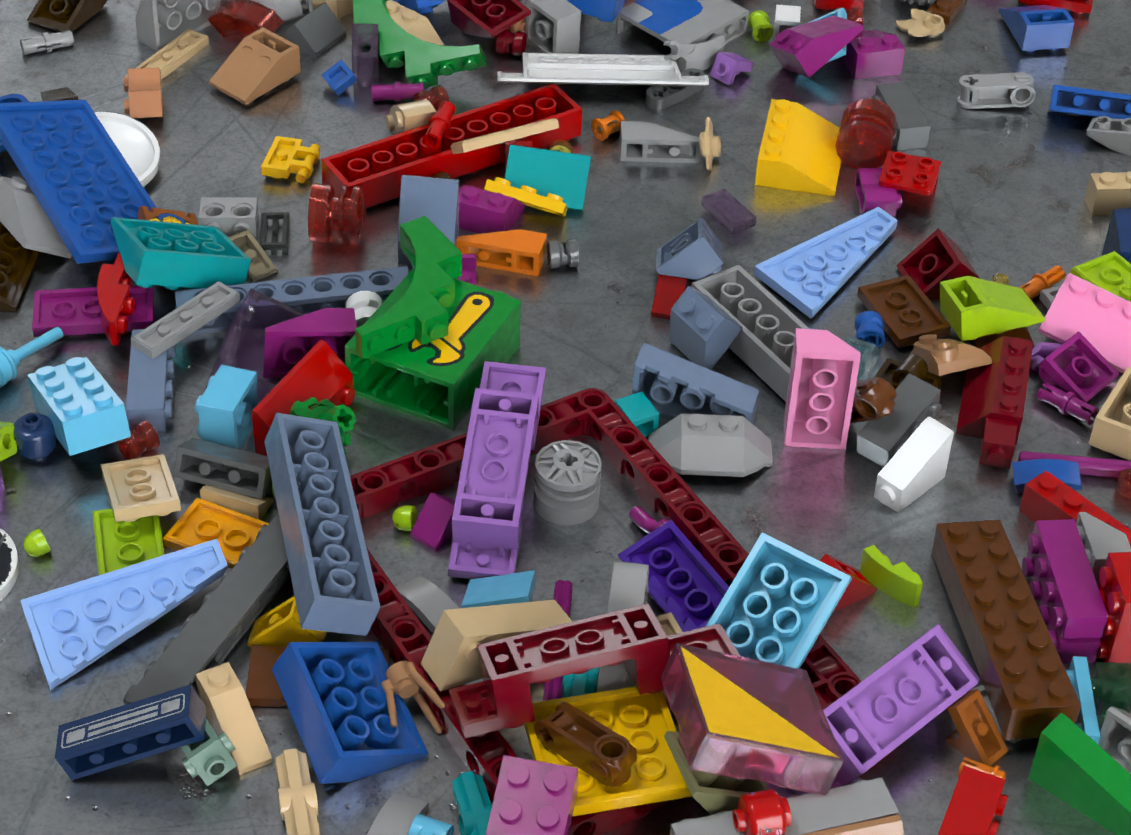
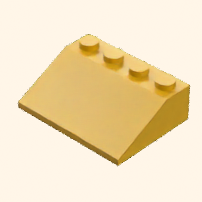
M771 99L757 160L755 185L835 197L846 131L799 103L790 102L785 99Z

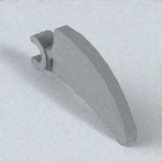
M720 35L696 44H679L676 40L665 41L664 46H670L671 54L665 55L664 59H678L680 72L693 68L704 71L714 64L718 52H722L726 42L725 37Z

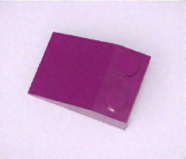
M831 16L787 28L780 32L769 46L783 68L810 78L864 30L862 24L838 16Z
M879 30L861 31L847 44L846 55L840 58L854 80L896 75L902 73L905 47L895 34Z
M323 308L266 327L263 378H284L320 339L327 342L346 366L345 345L355 335V329L357 328L354 308Z

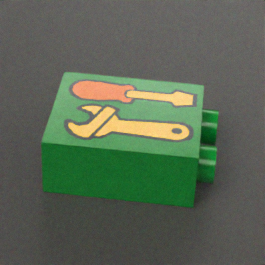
M413 269L365 324L387 312L405 295L413 281L415 273ZM456 278L453 279L455 281V305L446 308L448 311L447 336L424 345L413 339L361 359L356 353V336L354 335L345 345L346 367L353 374L355 395L454 430L472 408L475 388H480L484 362L507 363L520 347L521 300L512 298L504 292L491 291Z

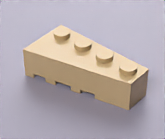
M556 600L443 610L421 665L439 690L444 691L483 678L477 645L569 623L572 620Z

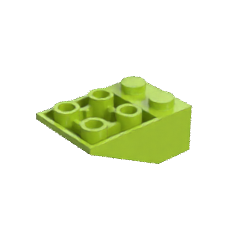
M963 276L940 282V311L961 341L974 340L978 337L995 333L1000 334L1008 330L1030 327L1033 324L1045 322V317L1022 288L971 276Z

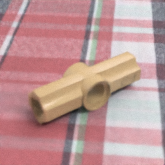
M297 749L284 750L280 756L275 757L277 781L279 782L277 790L281 820L285 821L287 835H321L319 822L317 821L319 813L315 784L311 783L306 753L300 752Z

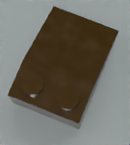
M38 0L27 22L58 32L67 30L73 32L99 12L107 0Z

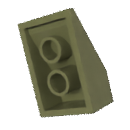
M673 731L665 733L666 742L692 797L711 815L720 811L738 809L739 799L744 794L769 789L754 758L717 750L704 736Z

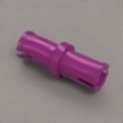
M395 82L392 85H371L373 102L395 100L396 103H400L401 100H424L425 98L424 83L401 84L400 82Z
M1048 382L1042 385L1046 390L1039 389L1037 398L1058 408L1059 413L1065 416L1069 414L1085 422L1087 425L1094 423V420L1090 418H1096L1099 408L1078 399L1075 393H1066Z

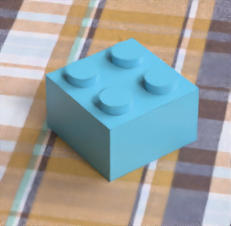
M221 364L215 376L210 377L207 389L203 395L197 398L195 404V413L199 417L197 434L198 437H201V440L243 449L253 431L252 410L259 404L256 372Z

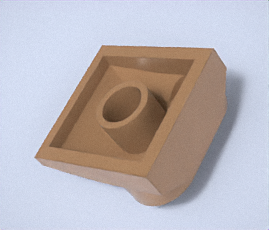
M932 334L920 336L919 341L914 343V348L910 355H918L923 358L928 365V372L937 376L992 364V358L983 350L953 339H937V335Z

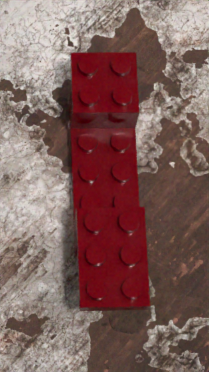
M644 604L479 644L477 649L483 681L449 689V694L464 738L482 737L489 732L505 728H518L525 723L535 721L529 685L532 683H546L553 678L569 674H582L589 669L605 665L614 666L623 662L639 694H654L666 688L693 684L681 647L723 676L742 670V658L720 623L667 636L650 605Z

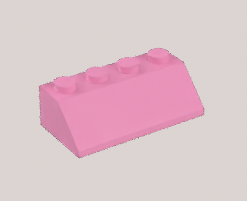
M1069 273L1045 316V322H1042L1038 332L1063 344L1079 331L1117 371L1124 373L1128 366L1131 367V302Z
M800 328L795 330L783 420L784 446L846 450L861 355L858 350L828 330Z

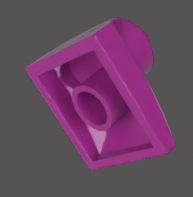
M1079 331L1039 364V375L1044 382H1048L1054 387L1061 386L1065 391L1075 393L1078 399L1086 403L1120 375Z

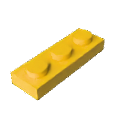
M495 177V181L489 179L486 181L484 187L486 191L513 197L526 206L565 217L568 206L563 202L564 198L548 193L547 197L536 194V189L525 185L518 189L510 186V181Z

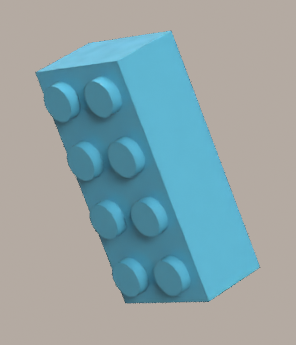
M87 357L71 358L65 364L55 367H41L35 373L27 375L35 408L40 414L46 415L51 419L55 436L70 456L131 437L124 403Z

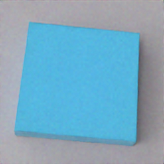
M535 570L471 579L462 602V608L532 602L537 582Z

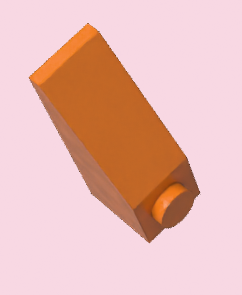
M517 229L458 236L456 247L462 254H475L476 266L539 276L547 255V234Z

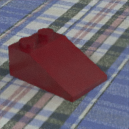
M447 0L451 22L465 34L492 38L531 15V10L518 0Z

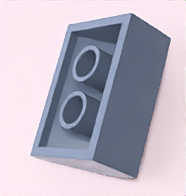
M702 217L657 249L656 270L660 275L701 280L705 276L709 277L718 273L722 269L721 265L724 264L722 243Z

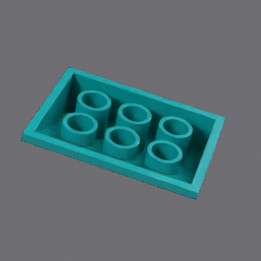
M118 217L111 218V226L125 272L140 287L151 288L152 285H161L172 290H177L179 287L202 289L209 288L218 281L226 286L245 284L251 259L218 227Z

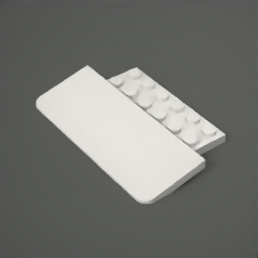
M523 53V73H501V71H497V83L709 85V78L707 75L681 76L676 60H665V55Z

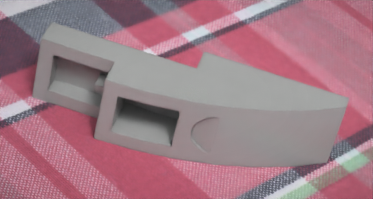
M1093 117L1087 129V135L1109 149L1131 156V118Z

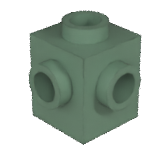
M207 719L205 723V739L181 746L186 755L181 762L192 778L199 775L207 786L238 766L230 754L236 748L224 731L217 735Z

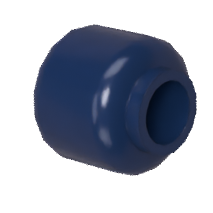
M28 413L14 423V438L17 444V452L21 456L32 460H39L45 458L55 449L57 440L53 423L48 416L40 413Z

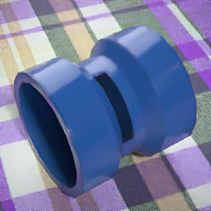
M865 311L858 314L855 318V342L857 347L863 351H877L884 345V323L879 313Z

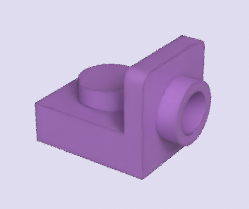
M718 52L710 75L727 85H731L735 75L740 74V71L751 72L754 62L736 53Z

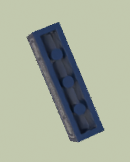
M190 684L59 725L55 759L70 779L75 780L204 740L206 706Z

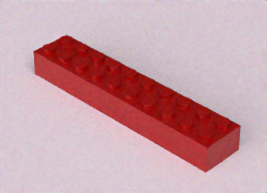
M553 83L452 116L449 131L443 135L439 146L436 147L435 145V148L427 146L423 141V137L429 128V124L322 158V186L348 214L358 212L400 197L402 175L433 177L434 174L444 171L451 179H455L456 177L500 164L505 160V142L459 154L452 153V143L551 118L558 120L559 128L507 142L532 141V148L544 149L548 146L581 136L582 108Z

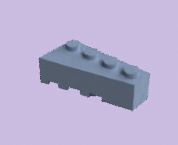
M644 342L634 364L632 394L642 391L659 412V417L674 419L680 414L744 416L752 424L757 413L759 389Z

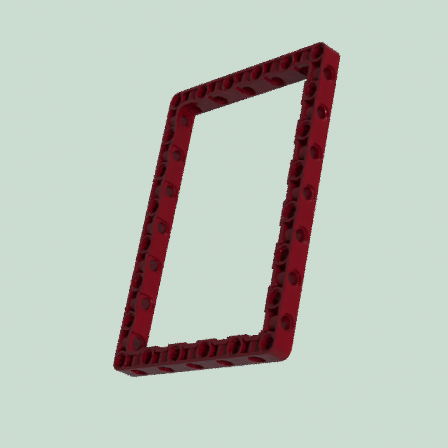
M589 388L541 405L535 449L531 450L530 456L538 454L543 447L552 442L568 440L582 434L588 437L591 436L601 447L603 455L620 474L623 473L634 485V491L653 513L657 512L661 518H667L669 521L672 520L730 587L749 554L604 391L597 388ZM467 433L351 475L350 479L359 517L365 519L397 507L398 503L417 496L424 497L429 495L430 492L434 493L453 486L454 482L459 481ZM367 549L380 603V610L370 629L384 649H390V657L394 663L399 661L413 662L417 672L445 703L444 708H439L419 686V691L443 730V734L469 771L482 775L489 799L493 804L503 755L517 756L498 730L489 732L482 737L464 738L450 700L449 689L440 691L421 665L432 637ZM819 634L795 675V678L799 682L803 681L806 687L777 699L775 704H766L765 706L796 728H799L858 685L861 680ZM765 743L770 749L775 746L773 744ZM678 799L573 816L569 835H602Z

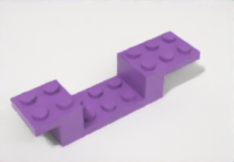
M484 362L480 388H475L452 516L453 543L448 566V576L478 579L512 574L516 571L522 533V506L531 450L535 449L546 378V368Z
M937 624L838 700L798 728L838 757L775 745L771 748L777 756L774 763L760 759L755 761L768 788L775 790L780 797L800 796L818 792L828 787L845 786L865 773L979 683L980 678L940 625Z

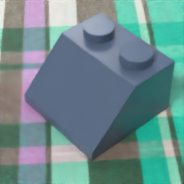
M690 286L686 288L671 308L669 341L693 363L712 370L743 329L739 323L709 296Z

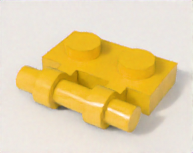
M276 136L261 165V175L277 179H288L290 173L297 174L295 177L296 181L304 183L313 173V165L317 164L320 158L321 148L318 144H312L310 147L303 146L302 139Z

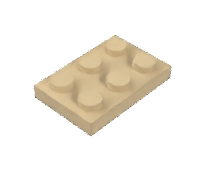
M164 454L101 464L102 477L115 522H131L141 517L152 515L166 516L171 512L181 511L180 499Z

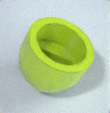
M401 506L392 514L394 526L402 531H412L418 519L416 506Z
M40 528L30 532L24 538L23 547L30 556L39 557L51 552Z

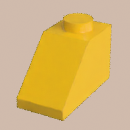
M295 596L255 620L247 645L252 648V645L288 646L290 642H323L326 637V631L301 629Z

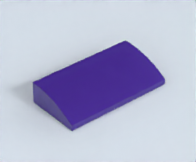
M672 520L618 554V558L622 562L649 565V596L664 614L672 613L683 632L706 627L729 588L726 582Z

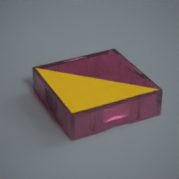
M676 643L661 675V680L670 709L673 711L679 724V737L689 768L733 778L755 779L780 787L827 795L844 760L807 671Z

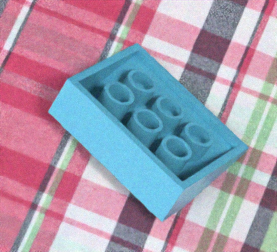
M762 532L706 626L720 623L740 654L742 667L744 669L768 670L774 693L783 697L852 578Z

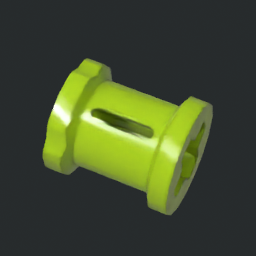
M762 10L752 12L748 17V26L753 30L752 36L757 42L769 41L773 37L774 28L769 23L768 14Z

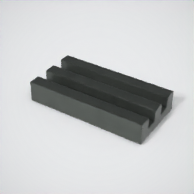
M261 213L259 244L264 251L271 250V255H277V250H282V255H288L290 213ZM268 219H273L271 242H266ZM279 219H283L282 242H277Z

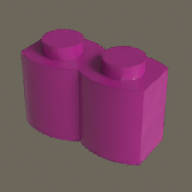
M857 168L854 186L857 199L859 200L861 215L876 207H880L889 215L895 217L897 209L901 208V193L897 192L896 189L883 187L878 184L882 168Z

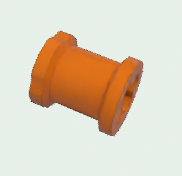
M613 110L602 119L599 117L593 119L591 128L594 136L600 141H604L609 135L616 132L620 133L621 121H625L622 113L618 110Z

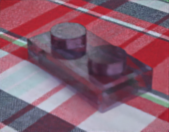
M725 188L702 196L701 205L732 234L756 225V216Z

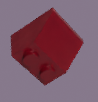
M939 228L896 265L903 276L909 275L930 301L940 299V282L963 276L980 278L957 243Z

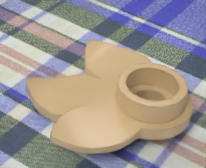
M911 9V19L896 20L897 27L902 31L908 32V35L913 37L936 36L945 30V23L941 16L923 10Z
M710 117L705 119V132H701L699 135V149L701 155L705 157L706 169L708 171L712 169L714 157H720L721 139L720 136H714Z

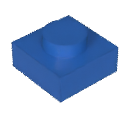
M342 59L322 74L324 80L338 96L357 82L356 76Z

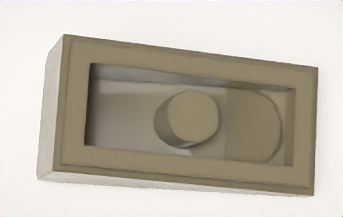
M249 229L228 237L251 259L247 277L252 282L278 272Z

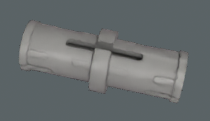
M71 30L52 34L44 32L41 36L20 39V46L23 55L41 51L48 53L52 52V49L74 46V38Z

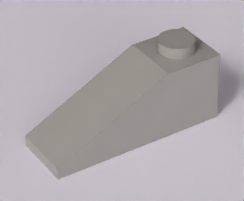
M621 121L620 161L700 163L699 137L650 122Z

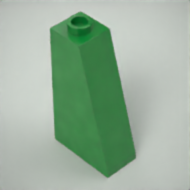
M1060 713L1041 732L1029 779L1113 834L1131 835V774L1063 713Z

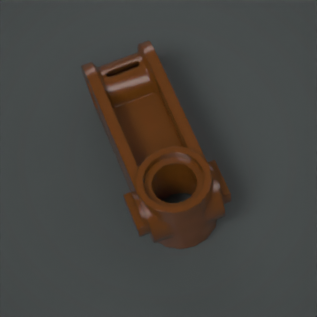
M880 377L857 381L850 424L870 420L876 421L883 416L891 415L894 411V400L897 396L894 387Z
M561 702L556 706L555 712L547 719H539L534 724L535 734L543 745L597 779L601 784L613 787L620 786L631 777V766L637 762L636 748L624 736L612 731L573 705Z

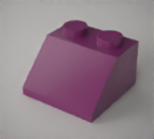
M463 185L459 190V229L478 234L511 230L524 211L525 205L517 199L501 193H493L474 186Z

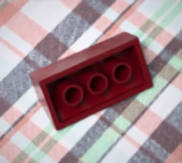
M1002 336L979 348L992 358V364L966 370L956 434L982 439L986 417L1017 422L1015 445H1017L1024 413L1033 341L1018 337Z

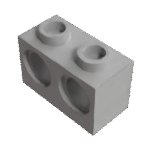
M201 197L198 217L199 225L218 227L227 237L249 229L257 240L259 224L257 197Z

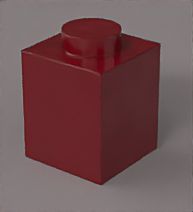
M986 417L981 439L979 464L1010 469L1015 448L1017 422Z

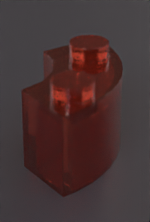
M230 0L222 4L207 18L223 38L238 36L244 39V37L262 27L274 32L284 22L273 9L252 0Z

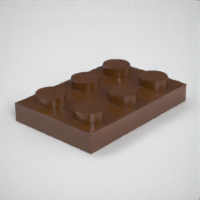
M909 275L858 287V298L869 311L877 312L882 316L883 329L898 348L913 345L923 335L932 334L940 338L950 334V324Z

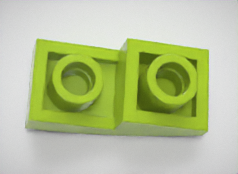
M875 545L864 548L859 571L875 587L893 599L911 607L918 606L923 586L920 576L913 572L904 561L892 565L889 558L883 555Z

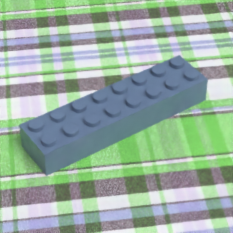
M276 413L264 442L301 629L367 636L380 610V603L338 423Z

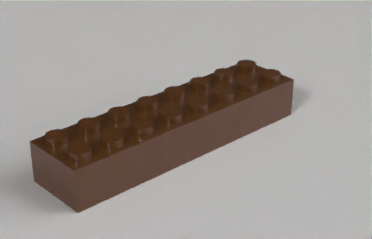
M984 520L937 523L932 555L1005 740L1040 738L1041 732L1060 713L1066 715L1076 724L1081 704L1001 521Z

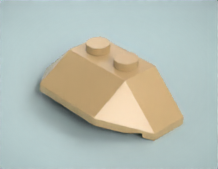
M386 1L391 18L407 33L426 42L444 45L427 17L395 1Z

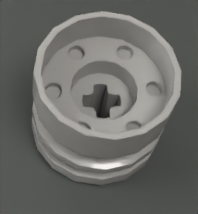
M570 440L552 442L539 451L535 459L533 504L541 517L554 524L568 526L581 524L593 518L599 509L602 461L598 452L589 445Z

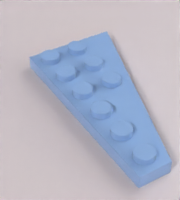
M876 207L756 265L754 275L812 319L896 230L897 220L880 207Z
M214 539L20 600L50 691L222 577L228 569V565L218 540Z

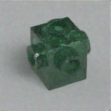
M1096 662L1093 676H1090L1096 715L1106 716V712L1111 706L1125 710L1130 714L1131 663Z

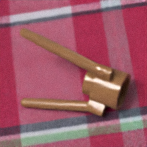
M399 661L391 665L386 671L387 680L381 683L386 693L391 727L395 728L398 725L394 699L395 693L401 698L414 696L436 733L441 734L443 730L420 693L419 686L439 708H444L445 703L417 672L413 662Z

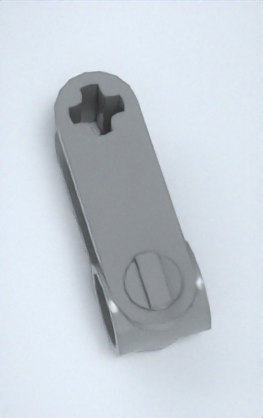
M1025 72L964 75L959 79L961 94L957 99V104L965 109L1026 107L1032 104L1036 97L1033 86L1034 78Z

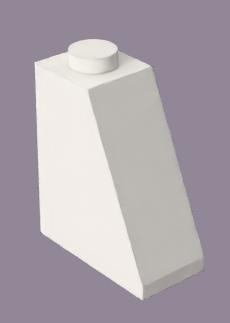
M930 416L927 417L878 473L874 498L899 513L945 478L954 431Z

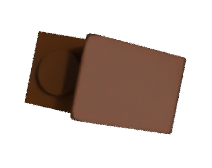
M979 689L969 690L947 708L957 729L948 735L945 740L961 754L991 766L1009 751Z

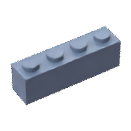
M144 329L132 330V337ZM131 343L126 398V416L130 433L166 432L167 419H172L173 416L172 401H168V399L174 398L173 380H169V378H175V363L171 359L176 358V344L152 359L132 347Z

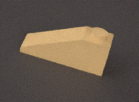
M229 662L195 674L198 696L206 706L208 720L217 735L224 731L236 748L230 754L238 765L235 767L238 774L242 775L273 763L271 753L245 691Z

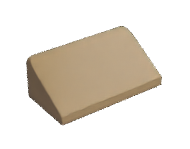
M208 485L200 489L201 499L259 520L263 518L273 503V498L270 497L258 499Z

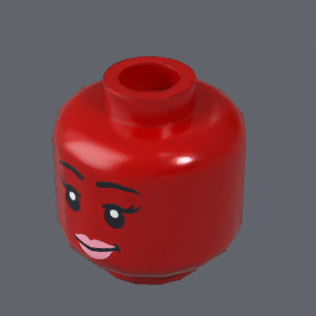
M773 789L742 795L738 802V809L732 811L735 830L743 832L744 835H784L786 828L791 826L792 818L789 803L784 796L780 797Z

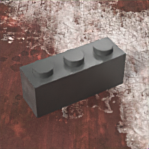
M907 83L876 85V92L871 100L872 109L877 112L880 124L885 127L888 139L892 140L896 150L927 148L931 126Z
M910 373L895 390L897 396L894 400L893 413L883 416L876 421H868L857 434V453L883 468L921 423L929 416L935 419L942 407L940 404L941 390Z
M191 438L177 446L173 477L258 499H263L272 493V478L267 456L197 438Z

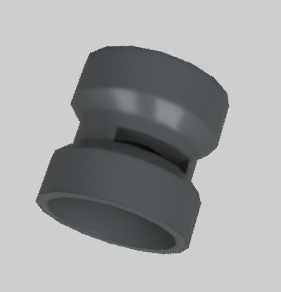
M567 239L563 243H559L557 240L547 241V260L550 269L559 268L561 265H567L568 267L579 266V248L576 239Z

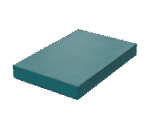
M510 145L505 180L511 182L510 186L521 189L522 185L537 190L536 194L547 197L548 193L564 198L563 202L567 204L568 209L583 211L591 156Z

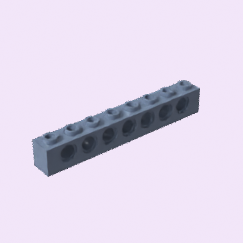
M408 267L229 285L228 287L240 293V302L190 335L268 327L323 308H346L347 299L359 291L375 292L384 302L409 274ZM207 288L174 291L176 309Z

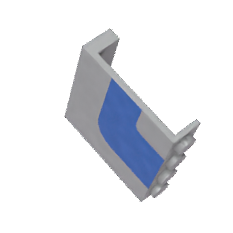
M636 0L621 9V12L616 17L615 32L620 33L635 25L664 42L676 40L679 44H696L721 35L725 37L726 44L747 32L749 10L730 0ZM676 59L678 68H680L679 61Z

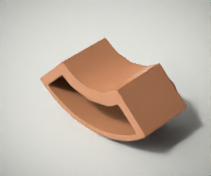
M160 67L128 69V76H123L124 91L128 92L129 99H124L125 115H130L133 119L163 117Z

